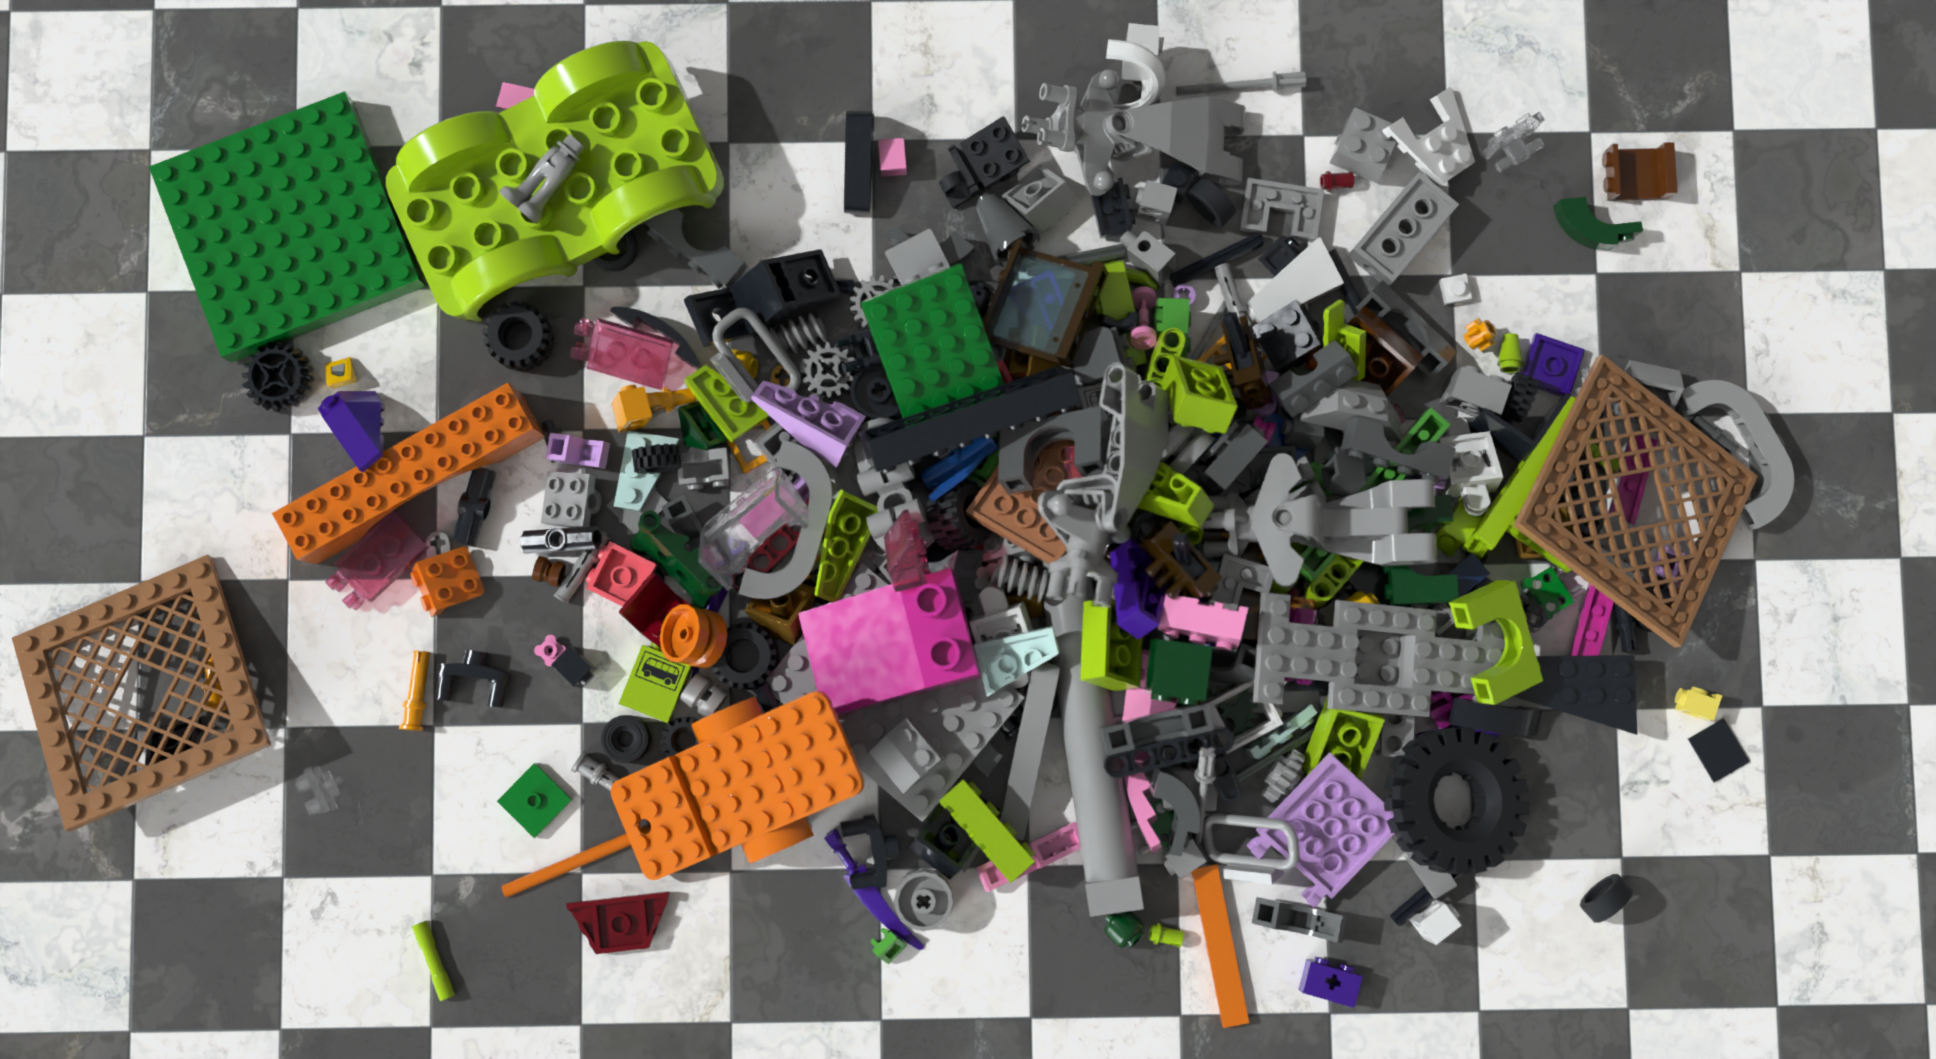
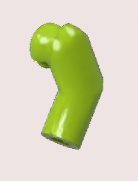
M1125 268L1129 282L1138 283L1142 287H1149L1157 291V284L1146 272Z

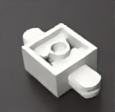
M1454 417L1447 421L1451 425L1444 432V437H1440L1437 443L1456 449L1449 477L1445 480V489H1442L1443 494L1452 495V497L1461 496L1466 512L1473 516H1479L1487 511L1491 503L1489 493L1496 492L1503 479V474L1490 431L1471 434L1467 420L1461 417Z
M996 584L988 585L981 591L979 600L984 613L973 616L969 622L976 643L1033 630L1024 601L1008 605L1003 588L999 589ZM1031 670L1016 678L1009 685L1014 688L1025 686L1029 682Z

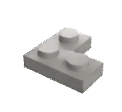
M1222 554L1217 572L1223 578L1217 583L1219 588L1210 596L1208 604L1215 605V602L1223 603L1224 608L1236 611L1243 588L1260 593H1269L1273 581V575L1269 566Z

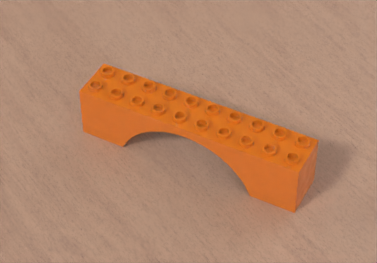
M506 383L383 451V456L363 473L356 466L278 509L272 515L296 559L319 564L362 540L368 530L379 520L410 499L468 471L490 464L501 463L544 439L545 434L523 394L511 384Z

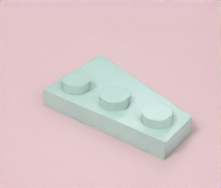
M628 431L615 496V508L641 512L661 473H635L632 450L655 444L678 445L680 442L679 438Z
M1053 626L974 644L986 696L991 695L996 690L1011 683L1016 678L1036 668L1060 652Z
M1307 704L1285 719L1281 726L1265 733L1243 750L1249 758L1260 759L1271 752V748L1277 743L1282 744L1293 736L1291 733L1297 728L1304 729L1314 722L1312 717L1317 714V711L1312 704Z

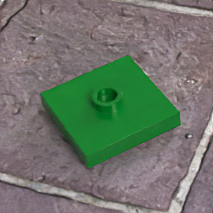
M533 763L497 802L533 838H536L573 799L537 763Z

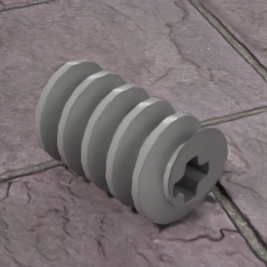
M819 311L818 318H815L811 312L808 313L807 322L799 316L797 326L792 320H789L788 329L780 323L779 332L769 327L772 336L787 356L788 348H791L794 353H798V344L805 350L808 349L809 340L816 346L817 337H820L824 343L827 342V333Z
M1004 554L997 561L989 585L997 579L999 589L1005 583H1008V592L1018 587V596H1021L1026 590L1028 591V600H1031L1037 594L1038 603H1040L1048 583V571L1043 570L1038 575L1037 566H1033L1028 571L1027 562H1024L1018 568V559L1014 558L1008 564V556Z

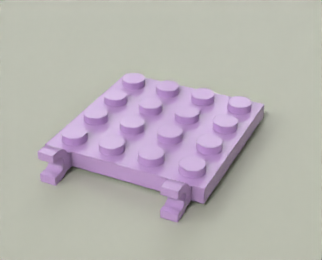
M1331 753L1267 817L1287 821L1295 829L1300 851L1299 861L1295 867L1315 884L1306 888L1301 895L1313 908L1320 903L1326 894L1332 899L1395 834L1391 833L1386 821L1394 817L1393 811H1384V802ZM1257 828L1256 831L1260 836L1253 838L1246 845L1258 859L1265 854L1271 845L1285 858L1289 857L1287 837L1281 830Z

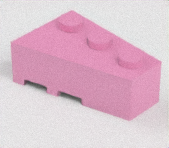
M1166 595L1158 630L1163 631V635L1167 637L1178 638L1181 635L1190 637L1189 641L1196 644L1205 645V642L1216 644L1218 649L1232 651V648L1238 649L1248 608L1240 606L1239 611L1224 608L1223 603L1215 602V605L1200 602L1199 599L1182 596L1170 599Z

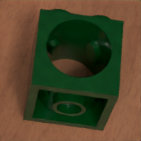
M1151 639L1144 693L1151 694L1150 699L1171 702V697H1177V703L1197 706L1198 700L1206 701L1213 646Z

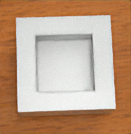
M1467 274L1439 280L1444 305L1470 301L1472 299Z

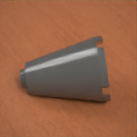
M986 193L978 199L976 211L993 259L997 265L1002 267L1004 266L1002 262L1008 261L1009 249L1012 246L1014 247L1017 239H1021L1027 249H1035L1033 243L1036 239L1038 242L1040 241V234L997 194Z

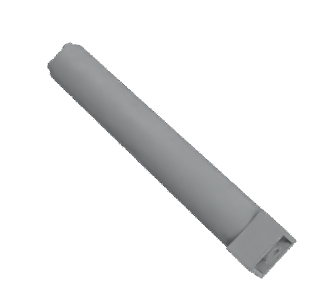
M1043 560L1041 561L1042 564L1037 565L1038 575L1043 570L1049 571V564ZM1048 573V583L1042 601L1045 620L1048 622V627H1054L1060 651L1059 654L1051 659L1052 664L1060 665L1056 692L1085 873V887L1090 917L1144 909L1124 777H1111L1103 767V759L1106 753L1099 726L1115 723L1110 689L1080 680L1083 603L1095 599L1092 577H1087L1085 596L1080 597L1076 594L1078 584L1076 585L1075 596L1067 594L1070 576L1066 578L1064 600H1055L1046 597L1051 575ZM1117 757L1112 758L1108 763V768L1112 771L1120 770L1122 768L1121 759Z

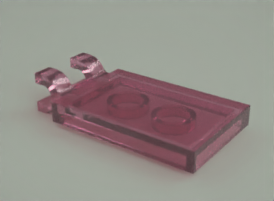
M581 318L580 323L577 322L574 334L590 337V342L588 346L577 341L575 347L571 348L570 358L588 361L586 369L658 390L664 387L674 340L598 318L595 324L585 318Z
M393 510L335 563L339 570L327 579L325 583L332 590L336 589L338 592H341L349 583L354 591L348 594L342 601L348 608H353L357 611L363 605L365 599L373 602L430 547Z

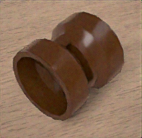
M539 556L533 568L532 580L537 582L546 581L551 586L559 587L565 575L566 563L558 560L552 562L547 557Z

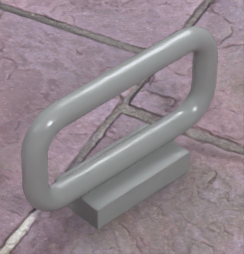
M737 308L718 322L714 327L712 336L713 342L720 353L714 355L710 361L742 401L749 403L759 385L723 339L724 331L741 318L749 321L790 376V382L786 387L796 392L801 382L797 367L752 310Z
M1222 813L1209 814L1204 818L1203 846L1205 852L1212 860L1228 864L1223 869L1224 879L1273 884L1284 875V870L1294 868L1299 861L1298 836L1293 826L1287 821L1275 818ZM1224 824L1281 830L1287 837L1289 857L1287 859L1266 857L1258 859L1256 856L1221 853L1214 847L1212 825Z

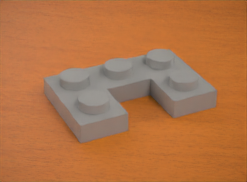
M1248 178L1239 230L1265 234L1269 209L1294 213L1290 235L1292 238L1315 241L1318 238L1324 189Z

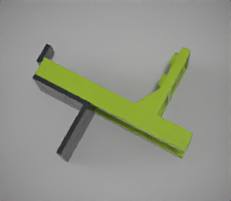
M1566 393L1548 410L1530 438L1486 408L1469 424L1470 430L1474 433L1490 431L1494 447L1519 463L1483 515L1475 531L1462 546L1463 550L1470 555L1473 553L1478 560L1484 556L1488 549L1492 550L1506 531L1564 572L1568 573L1571 571L1570 568L1513 526L1576 399L1570 394ZM1603 412L1601 413L1599 419H1602L1605 414Z

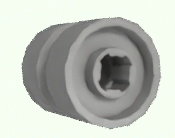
M698 672L686 686L679 700L691 708L698 707V713L707 717L720 710L730 693L719 685L712 686L711 679ZM706 693L710 695L707 702L702 700Z

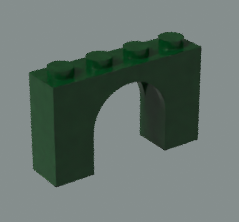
M1452 495L1435 496V508H1412L1411 511H1408V531L1418 526L1451 524L1453 522ZM1407 565L1383 566L1384 574H1388L1389 584H1385V599L1390 600V606L1449 604V602L1459 598L1457 575L1425 576L1414 572Z

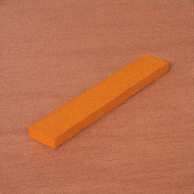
M1218 864L1198 867L1191 874L1222 1027L1227 1028L1249 1023Z

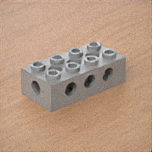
M1419 171L1347 256L1379 283L1383 280L1390 286L1459 204ZM1415 207L1420 208L1423 211V215L1419 214ZM1399 226L1404 227L1407 234L1402 233L1399 230ZM1382 245L1387 246L1390 249L1391 253H1386L1383 250Z

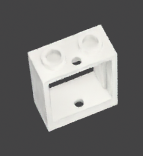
M1254 681L1235 684L1204 701L1209 705L1214 726L1225 727L1215 705L1249 687L1254 691ZM1260 703L1268 720L1234 737V745L1226 753L1228 754L1281 726L1283 722L1280 717L1283 714L1278 704ZM1225 732L1217 733L1216 736L1222 745H1225L1228 740L1227 734Z

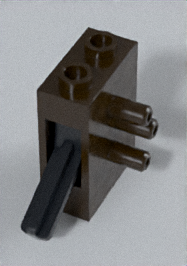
M1227 312L1222 316L1223 322L1221 325L1228 352L1214 356V364L1221 366L1230 363L1231 369L1224 371L1230 389L1237 388L1248 410L1260 409L1266 404L1273 403V399L1268 385L1269 382L1259 340L1247 315L1238 317L1236 312Z
M1172 522L1156 526L1138 543V546L1153 561L1146 569V573L1150 577H1154L1162 570V573L1154 580V585L1162 589L1170 580L1174 583L1166 591V595L1170 599H1174L1181 592L1188 598L1201 599L1204 596L1208 598L1219 588L1217 583L1223 577L1190 543L1187 534L1181 533Z

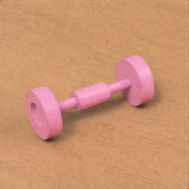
M1138 287L1132 291L1131 295L1134 308L1139 310L1140 324L1139 327L1132 330L1130 343L1136 349L1147 350L1154 347L1157 342L1156 331L1148 327L1149 309L1154 307L1157 295L1152 288Z

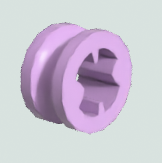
M1188 284L1178 285L1172 293V298H1179L1180 295L1177 293L1179 291L1182 293L1187 291L1189 293L1187 298L1190 299V307L1196 298L1195 290Z

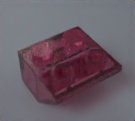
M909 509L902 511L884 535L888 572L895 592L927 584L926 573L930 572L927 557H923L924 554H927L923 538L917 537V535L921 534L917 519L911 518Z

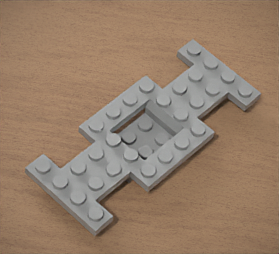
M1261 593L1253 702L1283 704L1284 678L1287 677L1329 681L1327 706L1329 709L1429 717L1431 691L1473 694V700H1477L1470 677L1493 667L1500 660L1505 646L1504 633L1496 620H1492L1477 628V641L1435 637L1437 610L1335 600L1333 627L1289 623L1291 595Z

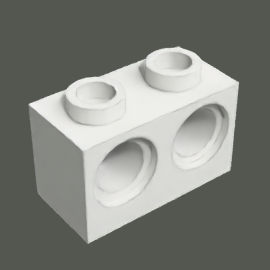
M1434 899L1409 919L1423 939L1435 945L1462 926L1457 920L1460 915L1450 903L1446 904L1444 901L1440 902Z

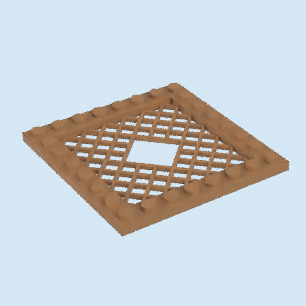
M1600 355L1596 357L1513 526L1674 648L1681 647L1758 476L1606 356ZM1618 402L1622 415L1613 417L1610 403ZM1603 409H1605L1607 418L1599 419ZM1630 418H1638L1641 431L1633 432ZM1623 419L1626 433L1618 435L1615 421ZM1608 422L1612 436L1603 437L1600 423ZM1594 429L1597 439L1589 440ZM1649 433H1658L1661 446H1652ZM1643 435L1646 449L1638 450L1634 436ZM1628 437L1631 451L1623 453L1620 439ZM1613 440L1617 454L1608 456L1605 441ZM1598 443L1602 457L1593 458L1589 444ZM1669 448H1677L1680 461L1672 462ZM1584 450L1587 460L1578 461ZM1654 451H1663L1666 464H1657ZM1648 453L1651 467L1643 468L1639 454ZM1633 455L1636 470L1628 471L1624 457ZM1618 458L1621 473L1613 474L1610 460ZM1603 461L1606 475L1598 477L1594 463ZM1689 463L1697 464L1700 476L1692 478ZM1588 464L1591 478L1583 480L1579 465ZM1682 465L1685 479L1677 480L1674 466ZM1659 469H1668L1671 482L1662 483ZM1574 470L1576 481L1568 483ZM1653 471L1666 521L1628 529L1614 478ZM1709 478H1716L1719 491L1711 493L1708 482ZM1608 479L1611 494L1603 495L1599 481ZM1701 480L1705 494L1697 496L1693 482ZM1593 482L1596 497L1588 498L1584 484ZM1687 483L1690 497L1682 499L1679 484ZM1578 485L1581 500L1572 501L1569 487ZM1672 486L1676 500L1667 501L1664 487ZM1562 493H1564L1566 503L1557 504ZM1613 498L1616 512H1607L1604 499ZM1706 498L1710 512L1702 514L1698 499ZM1598 501L1601 515L1592 516L1589 502ZM1692 501L1695 515L1687 517L1684 502ZM1583 504L1586 518L1577 520L1574 505ZM1677 504L1681 518L1673 520L1669 505ZM1567 507L1571 521L1562 523L1558 508ZM1618 516L1621 527L1620 531H1612L1610 517ZM1603 519L1606 534L1597 535L1594 521ZM1697 519L1700 533L1692 535L1689 520ZM1587 522L1591 537L1582 538L1579 524ZM1682 522L1686 536L1677 538L1674 523ZM1572 525L1574 535L1564 527ZM1667 525L1671 539L1663 541L1659 527ZM1645 529H1653L1656 543H1647ZM1638 531L1641 546L1633 547L1629 533ZM1623 534L1626 549L1618 550L1614 536ZM1608 538L1611 552L1602 553L1599 539ZM1687 540L1690 555L1682 556L1679 542ZM1592 541L1595 550H1593L1584 542ZM1672 543L1676 558L1668 559L1664 545ZM1657 546L1661 561L1653 562L1649 548ZM1643 550L1646 564L1638 566L1634 551ZM1628 553L1631 564L1630 568H1622L1619 554ZM1613 556L1615 566L1604 557ZM1669 563H1678L1681 576L1672 577ZM1663 565L1666 576L1665 580H1657L1654 566ZM1648 568L1651 583H1642L1640 569ZM1633 571L1635 581L1625 573ZM1660 584H1668L1671 598H1662ZM1652 586L1655 596L1645 588Z
M205 555L12 637L63 826L66 831L76 830L271 746L213 558L209 555ZM192 592L193 597L188 596V595H186V594ZM183 598L194 602L187 615L177 611ZM176 599L171 609L163 606V604ZM159 609L169 612L163 626L152 622ZM151 610L147 619L137 616ZM196 610L198 611L200 620L193 618ZM175 615L185 619L179 632L168 628ZM134 619L144 622L138 636L128 632ZM127 620L122 630L113 626ZM190 622L201 625L195 638L184 635ZM150 625L160 629L154 643L144 639ZM110 629L120 633L114 646L103 643ZM103 630L98 640L88 637ZM166 632L176 635L170 649L160 645ZM204 633L208 644L200 641ZM126 636L136 640L129 653L119 649ZM182 638L192 642L186 655L175 652ZM85 640L95 643L89 657L79 654ZM78 641L73 651L64 647ZM141 642L152 646L145 660L135 656ZM198 645L208 648L202 662L191 658ZM101 646L111 650L105 663L94 660ZM157 649L167 652L161 666L151 662ZM61 650L71 654L64 668L54 664ZM117 653L127 656L120 670L110 666ZM173 655L183 659L177 673L166 669ZM211 656L215 667L207 665ZM76 657L86 660L80 674L70 670ZM133 659L175 676L150 724L108 707ZM189 662L199 665L193 679L183 676ZM92 663L102 667L96 680L85 677ZM53 668L62 671L57 681ZM205 668L216 672L209 686L198 682ZM108 670L118 673L112 687L101 683ZM67 674L77 677L71 691L61 688ZM180 679L190 682L184 696L174 693ZM83 680L93 684L86 698L76 694ZM218 680L220 682L222 691L215 689ZM196 685L207 689L200 703L190 699ZM99 687L109 690L103 704L93 701ZM59 691L68 694L64 705L62 704ZM212 692L223 696L216 710L206 706ZM171 696L182 700L175 714L165 710ZM74 697L84 701L78 715L67 711ZM187 703L198 706L192 720L181 716ZM90 704L100 708L94 721L83 718ZM226 704L230 715L222 712ZM204 709L214 713L208 727L197 723ZM106 711L116 714L110 728L99 724ZM163 713L173 717L166 731L156 727ZM66 715L75 718L70 729ZM219 716L230 720L224 734L213 730ZM122 717L132 721L125 735L115 731ZM178 720L189 724L182 738L172 734ZM81 721L91 725L84 739L74 735ZM137 724L148 728L141 742L131 738ZM194 727L205 730L199 744L188 740ZM97 728L107 732L100 746L90 742ZM153 731L164 734L158 748L147 745ZM211 733L219 736L207 741ZM112 735L123 738L117 752L106 748ZM170 737L180 741L174 755L163 751ZM73 739L82 742L77 753ZM129 741L139 745L132 759L122 755ZM186 744L193 746V748L182 752ZM88 745L98 749L91 763L81 759ZM145 748L155 752L148 766L138 762ZM104 752L114 756L107 770L97 766ZM161 755L168 757V759L157 763ZM119 759L130 762L123 777L113 773ZM79 763L89 767L84 778ZM136 765L141 768H144L135 773H132ZM95 769L105 773L98 787L88 783ZM111 776L118 779L107 784ZM86 787L92 789L93 791L87 792Z

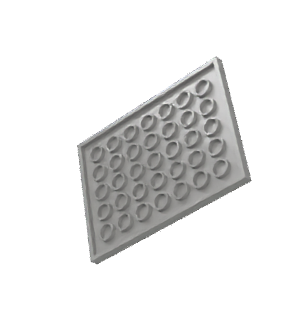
M862 563L850 577L839 600L878 589L888 584ZM804 635L801 636L765 681L768 682L775 698L784 705L817 691ZM978 678L840 715L838 719L860 770L924 822L938 805L939 800L948 793L1025 697L1009 684L986 696L983 680ZM905 718H911L943 756L944 760L903 794L869 752Z

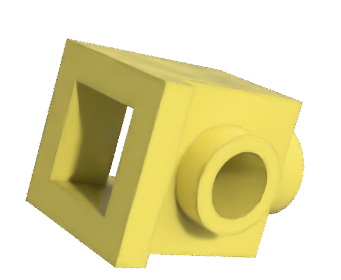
M1692 687L1691 690L1680 688L1675 696V703H1677L1675 710L1704 721H1714L1722 695L1707 694L1708 691L1697 687Z

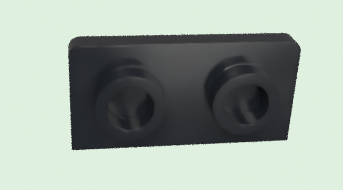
M1122 177L1117 178L1113 187L1103 195L1094 196L1091 194L1100 239L1122 235L1126 231L1132 230L1133 224H1136L1133 209H1129L1127 200L1130 199V190L1128 184L1123 183Z

